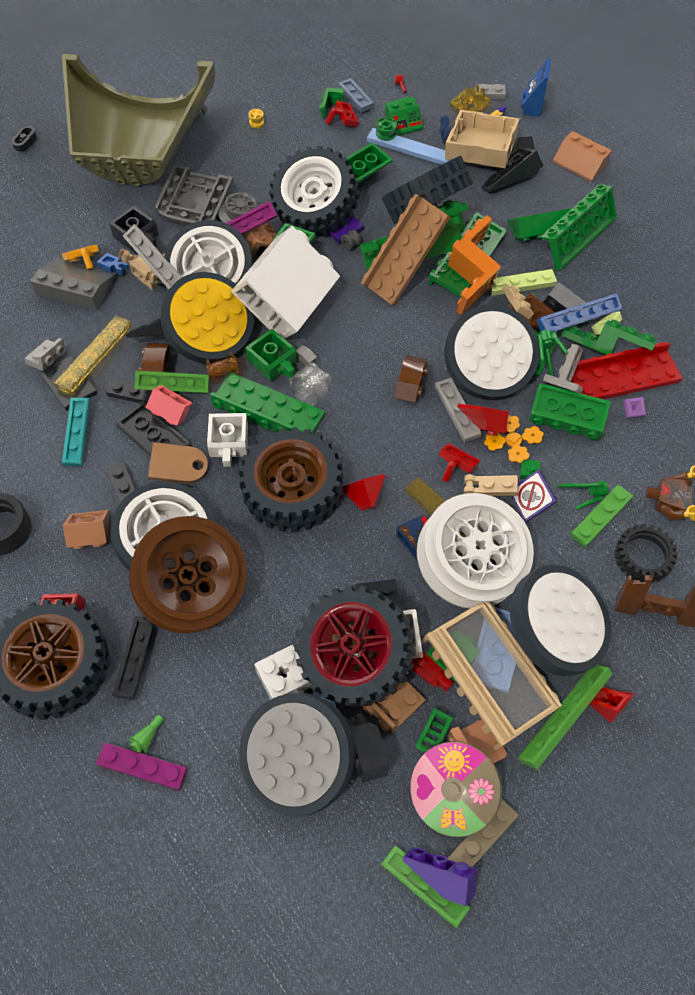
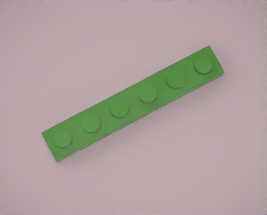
M596 665L584 674L561 703L562 706L556 709L518 758L523 764L534 769H538L612 676L613 673L610 668Z

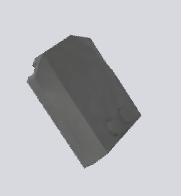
M174 164L157 200L155 210L167 221L183 225L203 220L217 221L219 209L225 203L234 182L233 177L218 174L217 177L190 172L189 167Z

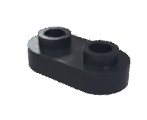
M32 126L22 127L11 140L13 148L19 151L25 150L36 137L35 129Z

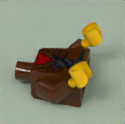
M695 465L691 467L690 473L686 471L663 478L657 488L648 486L646 489L645 497L656 499L655 510L661 512L669 520L685 521L689 517L690 520L695 521V505H691L693 480L691 478L695 479Z

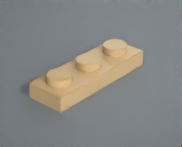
M504 284L501 289L515 310L530 319L534 313L530 309L531 305L525 301L526 298L519 293L520 290L516 286Z

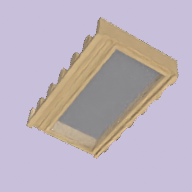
M481 602L426 634L421 641L423 644L431 643L435 649L432 653L433 658L436 661L441 658L447 667L444 671L445 676L448 679L454 677L460 686L457 689L458 695L460 697L466 695L471 702L470 713L472 715L477 713L480 715L485 723L482 726L483 732L485 734L491 732L498 742L493 747L495 751L562 706L557 694L551 691L546 684L544 676L536 670L533 662L524 653L516 638L509 632L507 624L500 619L495 607L489 602Z

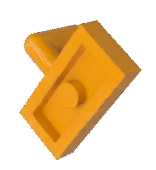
M96 244L62 253L64 260L69 259L70 262L80 260L79 256H83L86 268L89 269L93 268L90 257L95 256L94 252L99 251Z

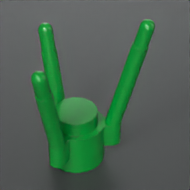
M543 330L537 336L540 359L544 361L545 351L550 375L554 376L548 348H551L556 341L565 354H568V351L559 340L556 332L552 333L551 330Z
M606 481L558 484L559 488L588 487L589 494L595 497L577 506L576 510L596 501H602L603 496L608 495Z

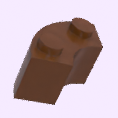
M148 343L146 347H143L142 367H139L138 371L167 372L170 362V344Z
M406 355L397 381L394 398L410 402H416L417 397L421 398L423 376H427L429 366L426 365L427 359Z

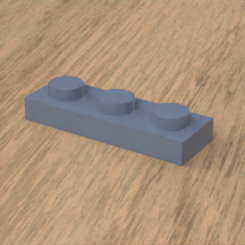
M352 78L339 82V89H344L346 97L361 113L374 108L373 101Z

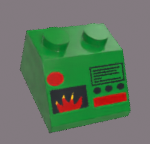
M413 96L385 103V119L387 117L395 119L394 121L397 122V136L423 130L419 105Z

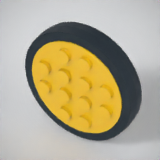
M197 272L180 278L171 286L162 302L161 326L166 339L178 353L198 363L217 364L233 358L243 350L252 334L254 315L231 292L237 284L216 273Z

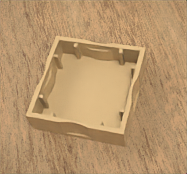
M460 110L455 126L446 141L445 159L451 160L462 156L464 162L506 168L518 135L520 118Z

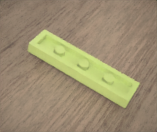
M550 269L498 277L489 289L491 295L495 296L504 294L501 289L504 284L514 285L521 292L556 286L557 280L553 270Z

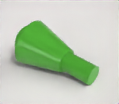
M157 715L149 725L129 738L131 748L137 753H141V751L146 753L157 728L164 719Z

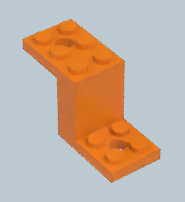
M488 215L483 219H479L472 230L468 229L463 238L453 244V251L449 255L448 265L472 284L470 288L463 290L460 295L462 297L457 302L458 308L456 312L460 315L494 284L501 268L498 263L477 246L485 238L492 221Z

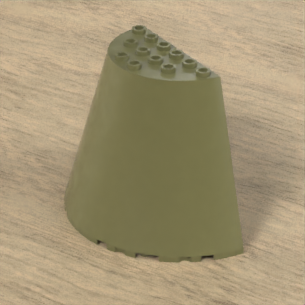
M62 54L70 156L75 160L76 164L101 178L116 182L119 185L130 184L140 186L141 184H148L158 180L165 172L212 91L215 82L214 62L198 61L199 80L196 87L194 86L189 90L186 96L182 94L179 98H149L130 95L125 91H122V93L116 92L115 87L105 81L103 83L97 81L98 77L88 71V68L77 54Z

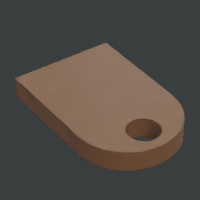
M153 442L148 480L183 484L196 483L206 475L208 467L207 458L201 450L195 447ZM201 463L203 468L196 470L193 468V465Z

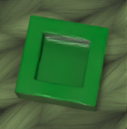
M523 460L520 464V479H526L537 470H540V461Z

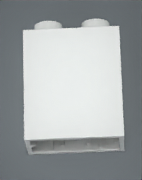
M291 226L274 239L231 292L269 330H275L285 339L298 332L340 275L333 269L332 262L327 257L320 255L310 245L307 235Z

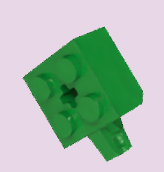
M270 329L245 348L247 361L268 380H273L281 373L289 379L295 375V369L292 365L297 362L296 351L275 330Z

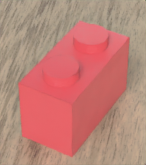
M161 385L153 389L146 408L151 410L154 415L161 416L168 423L177 426L185 421L192 402Z

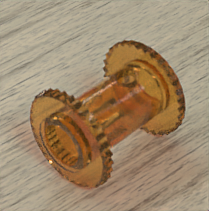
M229 352L230 358L211 364L208 359L205 360L208 375L213 383H216L215 377L234 371L235 374L239 375V366L232 352Z

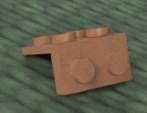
M266 223L244 234L243 237L247 241L254 257L259 247H269L277 234L273 226Z
M482 719L461 730L458 726L450 730L448 742H463L473 745L483 751L494 764L507 756L503 746L496 751L493 747L498 742L491 732L488 734L483 732L482 726L485 723Z

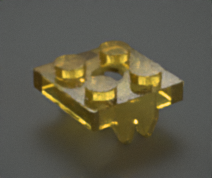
M476 85L474 89L467 87L450 101V107L459 112L460 110L481 113L491 105V99L485 96L484 88H481L479 91V85Z

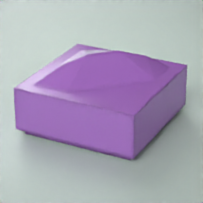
M643 397L623 401L626 418L646 415Z

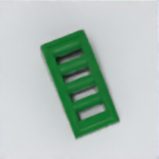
M434 708L415 748L426 753L430 748L422 744L423 740L434 746L441 744L453 717ZM434 717L445 721L446 725L443 726L433 720ZM432 724L443 730L440 734L430 729V725ZM427 732L438 737V741L436 742L427 737Z

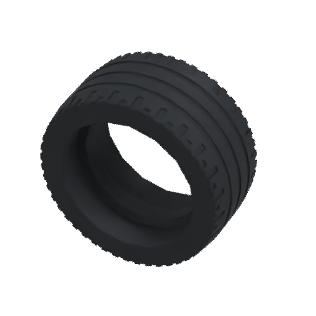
M0 493V513H15L16 519L11 528L5 533L0 534V555L17 550L26 542L31 532V521L24 506L17 498L6 493Z

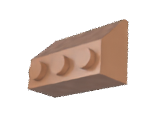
M572 131L563 140L552 162L592 182L608 165L612 150Z

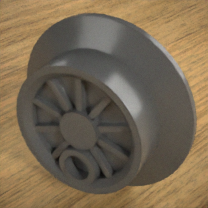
M233 193L226 198L225 203L220 207L219 218L222 222L227 223L260 205L255 197L248 193Z

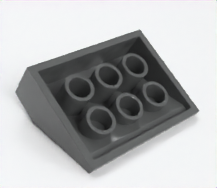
M58 257L39 268L32 278L31 284L38 296L97 311L118 274L114 271L108 272L94 266L87 269L85 264L70 262Z

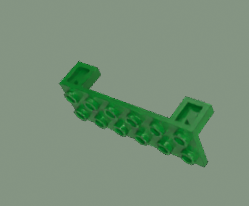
M458 215L450 216V219L424 260L453 251V244L457 240L462 239ZM390 235L360 244L367 272L372 265V261L381 251V246Z

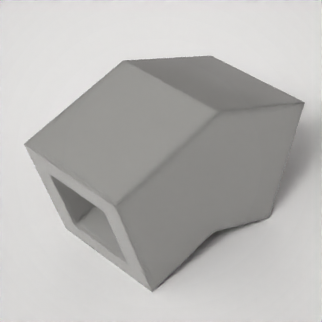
M302 345L296 350L297 360L301 361L306 367L315 362L317 356L309 348Z

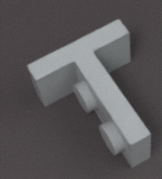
M572 344L571 348L567 350L568 354L565 355L566 361L564 365L560 367L559 378L545 374L543 381L550 385L581 394L583 387L572 383L571 380L583 349L578 345Z

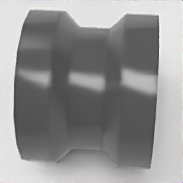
M350 230L347 235L341 236V243L346 250L350 251L354 246H358L361 243V239L355 230Z

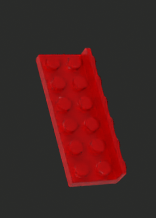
M665 342L657 343L653 350L640 347L579 361L571 382L583 387L581 394L604 400L680 383L682 376L668 352L670 343Z

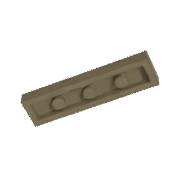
M501 799L498 811L491 822L480 831L468 835L447 859L457 863H466L469 867L473 868L519 815Z

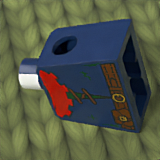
M426 515L418 516L396 528V537L417 561L418 538L423 526L429 520Z

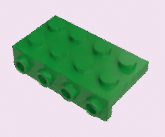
M539 383L529 421L536 425L550 426L555 430L569 431V433L574 435H584L589 439L601 440L611 401Z

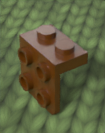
M529 293L525 299L531 305L530 309L534 314L530 319L525 316L523 317L535 330L540 329L536 319L556 313L533 293ZM508 305V308L515 310L513 305Z

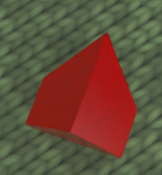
M380 474L343 486V491L361 511L374 508L385 475Z
M602 687L589 705L612 723L636 693Z

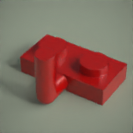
M337 101L335 104L336 108H332L325 123L330 125L337 114L340 115L344 125L357 127L359 121L351 105Z
M448 443L439 453V456L449 462L442 480L449 482L456 466L465 472L472 473L479 466L481 460Z

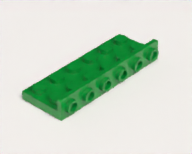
M597 185L596 188L541 236L542 240L550 242L555 270L561 271L617 219L613 186Z
M478 212L475 213L473 218L470 216L465 224L466 228L460 230L462 238L468 229L472 230L475 223L479 219H483L484 216ZM491 221L485 238L477 246L490 257L507 230ZM450 251L444 253L443 256L445 258H440L436 265L437 269H433L429 274L428 278H430L428 285L431 286L433 282H436L461 298L462 296L460 295L463 290L469 288L471 284L448 265L449 255L452 252Z
M232 372L227 376L216 393L211 392L210 394L211 404L215 408L223 409L230 414L246 413L248 422H254L262 428L270 429L276 433L279 432L280 428H285V431H292V427H298V431L304 432L306 428L311 430L313 435L325 416L324 410Z

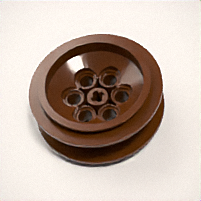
M196 516L171 518L153 527L137 545L129 571L130 590L138 609L156 626L175 633L204 631L222 621L240 601L247 578L245 558L235 538L219 524ZM191 552L194 555V560H186L183 554ZM172 560L175 563V568H166L165 561ZM208 564L211 569L210 572H203L200 565ZM184 572H186L187 575L191 574V577L189 579L190 581H188L187 578H182ZM170 580L173 583V588L170 590L165 589L162 585L163 581ZM199 584H206L209 591L202 593L198 588ZM187 592L190 595V600L187 602L182 601L179 596L180 593Z

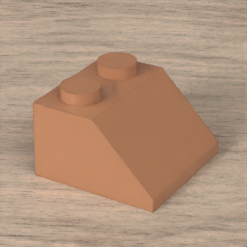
M109 510L70 514L63 524L66 547L81 549L86 545H93V547L105 545L110 537Z

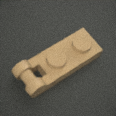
M469 474L464 477V483L466 484L464 494L479 493L489 496H518V475L474 476Z

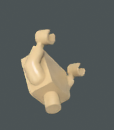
M125 249L120 250L119 257L122 258L124 263L129 262L132 274L151 290H154L160 283L164 284L140 255L130 254Z

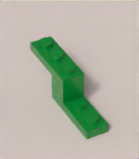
M613 319L606 321L599 338H596V335L593 333L580 331V328L576 326L565 328L561 335L606 355L613 353L619 338L650 350L654 349L658 341L649 333H639L636 328L622 326L619 321Z

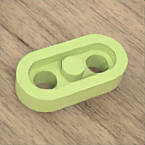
M619 311L610 313L592 326L594 334L600 336L607 320L611 321L613 319L620 322L623 319Z

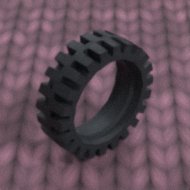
M642 524L640 527L639 525H634L633 528H628L622 534L615 548V559H617V566H621L620 570L622 573L627 572V577L632 575L634 577L633 580L641 579V582H644L645 575L652 576L651 583H654L655 581H661L672 571L677 561L676 544L672 545L674 540L672 537L668 539L669 534L667 532L661 533V528L658 527L657 530H654L655 526L651 524L648 528L646 524ZM639 538L648 539L656 543L663 551L665 562L657 569L640 567L630 559L627 553L628 543Z

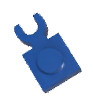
M108 253L97 261V267L108 272L115 270L117 274L123 275V269L129 270L127 263L121 262L120 258Z

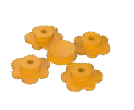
M509 415L506 429L509 434L506 438L500 437L499 433L498 436L487 434L484 445L488 446L490 451H495L496 449H502L503 444L506 442L512 448L508 450L509 460L522 463L523 460L529 458L527 448L520 446L522 439L529 444H538L542 442L543 432L539 431L538 427L533 426L531 429L526 428L525 433L521 437L520 434L513 433L516 428L520 427L518 423L519 418Z

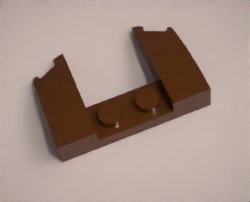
M629 575L616 596V612L636 615L637 611L642 609L648 613L657 612L668 617L677 616L676 624L695 628V586L684 601L647 594L652 582V576L645 575V581L641 582L639 580H632V575Z

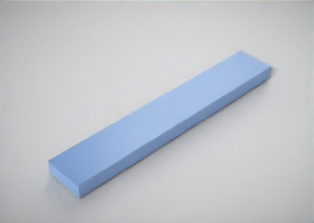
M375 128L367 136V142H373L376 145L442 165L450 161V159H445V150L396 135L390 141L380 140L376 136Z

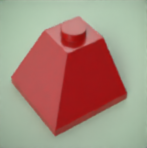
M458 403L457 407L479 429L487 430V434L498 436V432L506 433L509 411Z

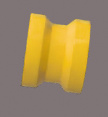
M252 109L249 112V124L252 128L258 129L263 127L264 115L262 110Z

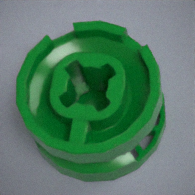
M382 117L377 120L376 136L378 139L390 141L396 137L397 122L394 121L395 119L391 117L384 119Z

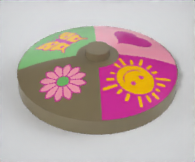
M447 742L434 746L419 759L411 777V798L418 815L430 828L443 835L452 837L472 835L487 826L498 811L502 795L499 773L491 759L473 745L463 742Z

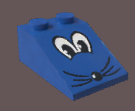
M547 59L528 82L527 89H524L521 108H524L523 115L541 116L551 59Z

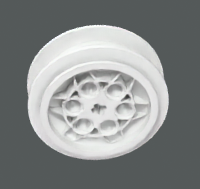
M462 494L442 503L423 526L417 543L418 564L427 584L442 599L462 608L470 609L481 602H489L493 606L502 602L513 593L520 580L530 573L533 563V542L523 519L505 502L485 494ZM477 526L482 527L484 532L479 531ZM459 531H462L466 537H462ZM493 540H496L499 543V546L495 545L493 543ZM456 550L461 551L463 557L457 555ZM490 558L496 561V565L490 562ZM471 564H475L478 567V571L474 570Z

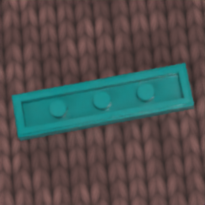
M89 398L70 399L62 457L63 466H82L90 407Z

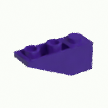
M413 848L403 856V862L444 899L466 906L474 898L477 869L469 867L468 864L463 862L451 861L443 855L428 853L422 848Z

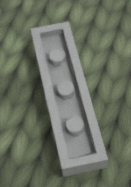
M452 378L436 382L434 387L463 442L480 438L482 434L480 429L457 407L458 403L465 404Z

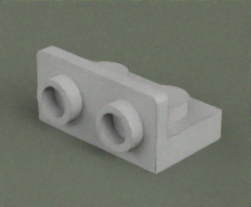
M58 338L55 342L45 340L25 358V363L44 371L65 352L63 339Z

